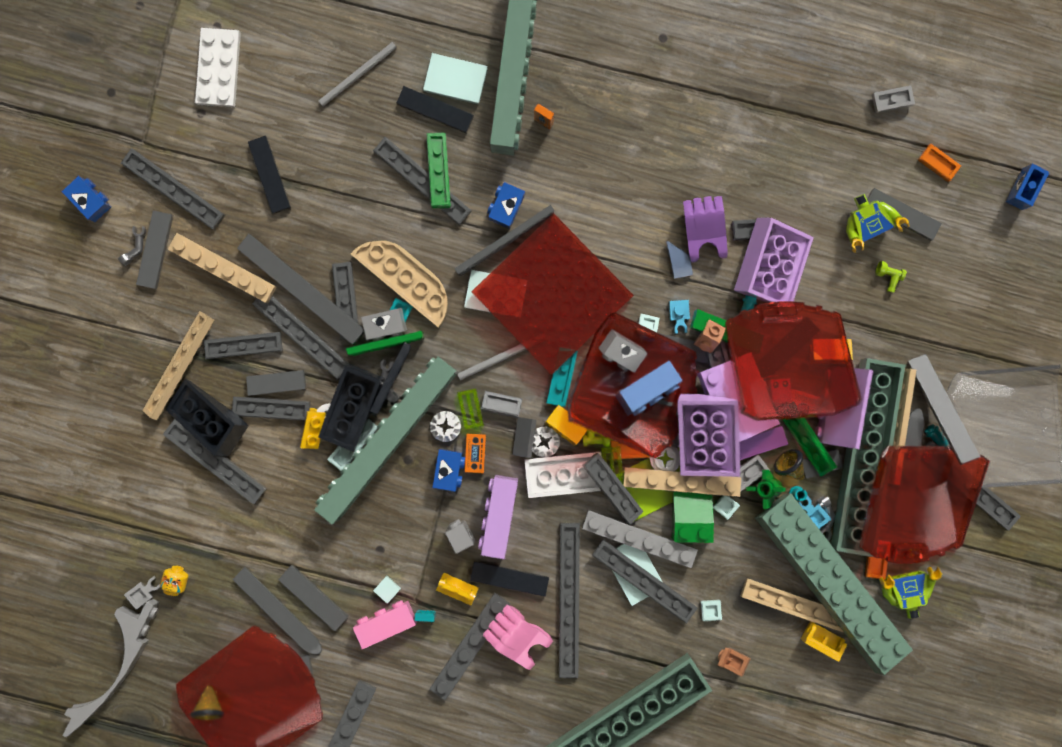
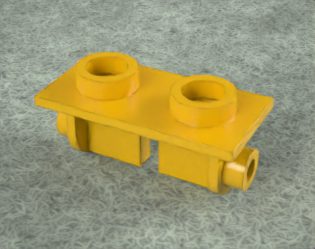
M309 408V411L306 413L300 448L318 449L321 439L318 436L326 413L317 412L315 408Z
M443 573L436 591L472 605L479 587Z

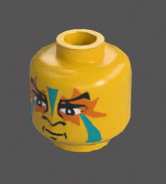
M172 566V568L164 570L160 587L165 594L178 596L179 593L185 591L189 575L183 571V567Z

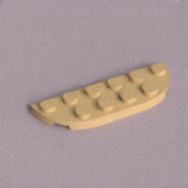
M382 240L362 244L351 253L353 257L438 328L441 326L448 307L444 286L429 269L405 249L395 243Z

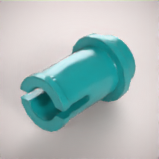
M746 295L742 299L744 303L739 318L751 321L754 306L757 304V298Z
M931 424L925 429L926 437H930L941 449L949 444L937 425Z
M793 486L789 491V494L791 493L797 501H804L807 498V492L800 486Z

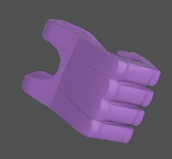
M710 196L704 197V202H701V198H694V203H691V200L683 201L691 262L698 261L699 249L707 242H710L717 248L720 258L725 259L728 256L722 196L714 197V201H712Z

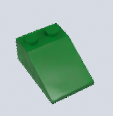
M672 492V540L674 542L714 543L712 494Z

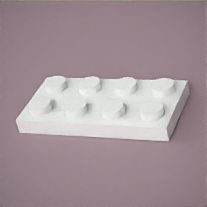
M201 28L195 98L197 105L235 107L241 36L239 30Z
M601 452L525 459L528 498L601 491L582 466L595 453L601 455Z

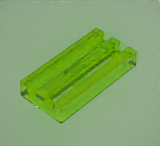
M477 389L457 392L465 430L484 426ZM470 393L474 395L479 423L475 422ZM465 394L472 422L471 425H468L462 397Z
M602 447V458L606 462V453H609L610 468L614 474L613 452H617L619 480L623 484L621 447Z

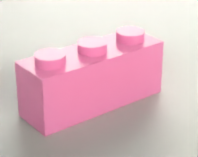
M400 600L392 604L391 609L385 610L383 608L374 613L375 616L369 619L367 616L358 619L353 630L361 648L364 649L415 626L417 621H415V615L409 601L403 603Z

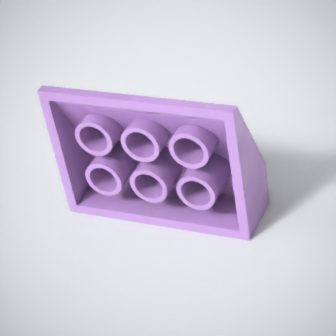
M757 218L734 291L791 310L814 237L773 218Z
M751 352L697 373L705 395L738 400L739 442L780 424Z
M828 367L824 375V380L826 381L825 388L821 392V400H824L818 410L817 417L819 422L818 427L814 431L821 443L859 449L873 370Z
M680 394L678 399L681 476L740 477L738 400L702 394Z

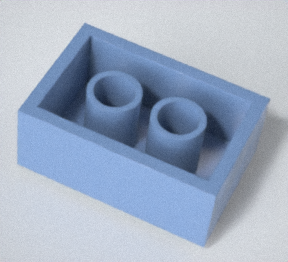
M668 361L620 391L616 398L628 416L632 413L636 416L647 408L646 404L649 403L652 406L663 398L662 394L669 395L679 388L678 384L682 379L671 362Z

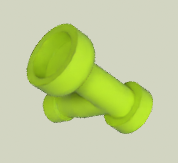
M884 261L878 263L875 275L880 277L885 274L891 276L887 291L895 293L898 280L903 281L907 273L903 269L897 270L888 267V264Z
M586 421V426L589 429L587 430V435L583 436L584 447H587L588 444H603L604 447H611L610 432H604L602 436H595L594 422Z

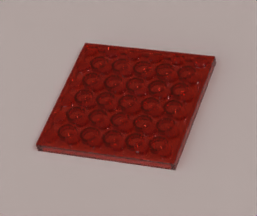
M555 214L551 215L471 291L550 375L634 296Z

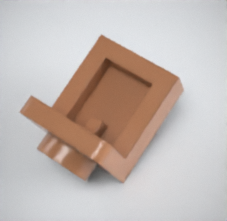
M708 320L704 330L696 338L694 345L700 347L703 351L712 353L720 344L725 327Z
M725 648L721 650L717 660H719V667H724L739 676H743L751 658L732 648Z

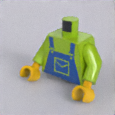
M865 194L854 198L858 209L850 212L846 233L852 243V251L856 253L855 246H860L863 251L864 241L896 227L895 224H897L900 232H903L901 224H907L908 227L910 225L908 219L902 218L895 208L885 202L873 201L869 203Z
M928 567V575L919 570L893 576L888 575L885 581L881 577L879 581L882 584V595L891 605L901 610L906 609L908 618L920 617L918 607L928 604V599L931 597L935 583L942 577V573L939 567L934 572L931 567Z

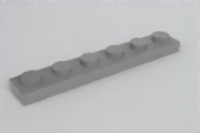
M588 510L582 526L584 530L692 568L698 551L690 546L674 542L673 540Z

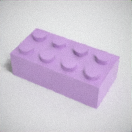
M495 475L494 479L490 480L488 491L492 492L491 498H487L485 511H488V517L484 516L482 530L485 531V535L481 536L478 548L482 550L481 555L505 559L518 478Z

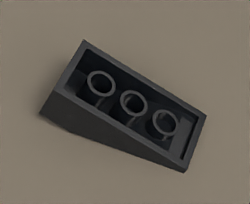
M352 364L344 366L318 438L354 452L385 378Z
M188 379L184 380L166 408V411L214 456H229L249 426L236 413Z

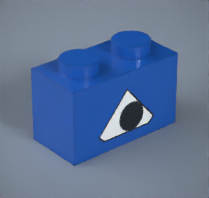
M1033 163L1022 168L1005 202L1021 210L1032 207L1050 172Z
M78 176L62 193L88 220L96 222L111 208L107 202L109 199L102 192L98 193L94 189L96 185L89 178L84 179Z
M504 182L502 187L498 186L495 193L497 199L494 204H490L487 214H489L490 221L510 229L525 197V191Z
M439 449L433 488L455 492L457 487L461 488L462 476H459L460 468L464 469L466 458L462 457L463 452Z

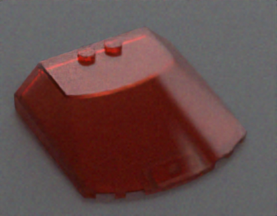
M778 301L760 304L748 311L745 309L734 318L728 319L725 326L740 414L756 421L834 416L858 406L862 398L841 314L836 311L832 313L822 309L823 306L816 305V307L804 305L805 302Z
M616 312L610 313L595 331L569 398L568 422L656 459L667 447L674 443L672 441L679 433V419L675 415L678 410L680 394H697V388H695L696 376H698L695 359H697L696 351ZM611 329L638 344L648 353L635 373L629 369L624 371L614 360L609 362L602 357L603 353L599 347ZM670 361L682 381L678 384L679 388L669 395L662 394L663 398L660 400L673 402L672 406L658 403L650 406L648 403L645 405L647 408L636 416L632 413L628 416L617 400L616 395Z
M887 446L881 454L865 516L860 547L877 559L881 558L887 562L897 564L930 561V557L936 555L942 557L946 555V551L952 548L957 550L962 547L990 461L983 455H980L979 459L960 465L950 446Z
M254 625L176 684L179 707L209 747H287L323 719L320 693L318 694L315 680L304 661L287 643L284 644L277 639L276 635L273 633L269 634ZM214 709L225 713L224 717L213 720H198L190 717V713L196 710Z

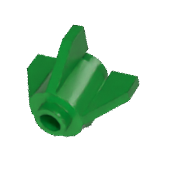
M765 469L762 470V480L758 483V486L746 487V491H757L764 498L763 509H769L774 499L786 491V487L782 486L781 482L769 470Z

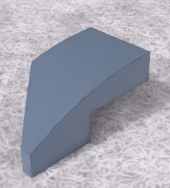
M666 241L673 278L693 275L690 256L671 242Z

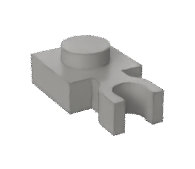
M155 576L148 580L146 586L140 582L124 594L136 610L153 597L150 593L152 590L160 588V584L157 587L152 586V581L156 579Z

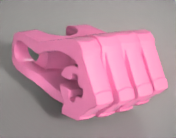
M506 605L502 610L503 613L500 612L496 615L495 619L497 621L493 620L488 627L491 630L487 629L483 636L498 652L514 660L524 668L531 670L535 663L528 654L530 647L540 644L548 648L553 640L542 628L526 622L519 610L513 606Z

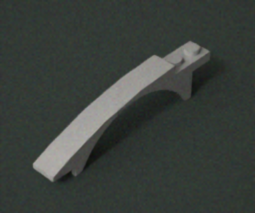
M155 599L147 601L141 613L125 606L116 610L114 615L122 629L125 644L124 660L120 673L114 684L104 695L90 702L74 704L72 708L66 710L64 715L71 719L63 734L64 737L69 736L88 721L114 694L131 672L149 641L145 636L150 629L148 625L150 620L154 619L159 611L157 608L159 601Z

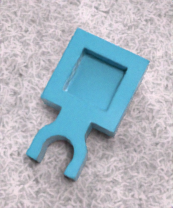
M689 300L669 301L670 321L676 320L674 334L678 333V326H682L684 333H688L684 320L690 319Z
M807 495L808 505H803L800 501L798 503L807 511L808 516L820 529L832 518L820 504L814 507L811 498Z

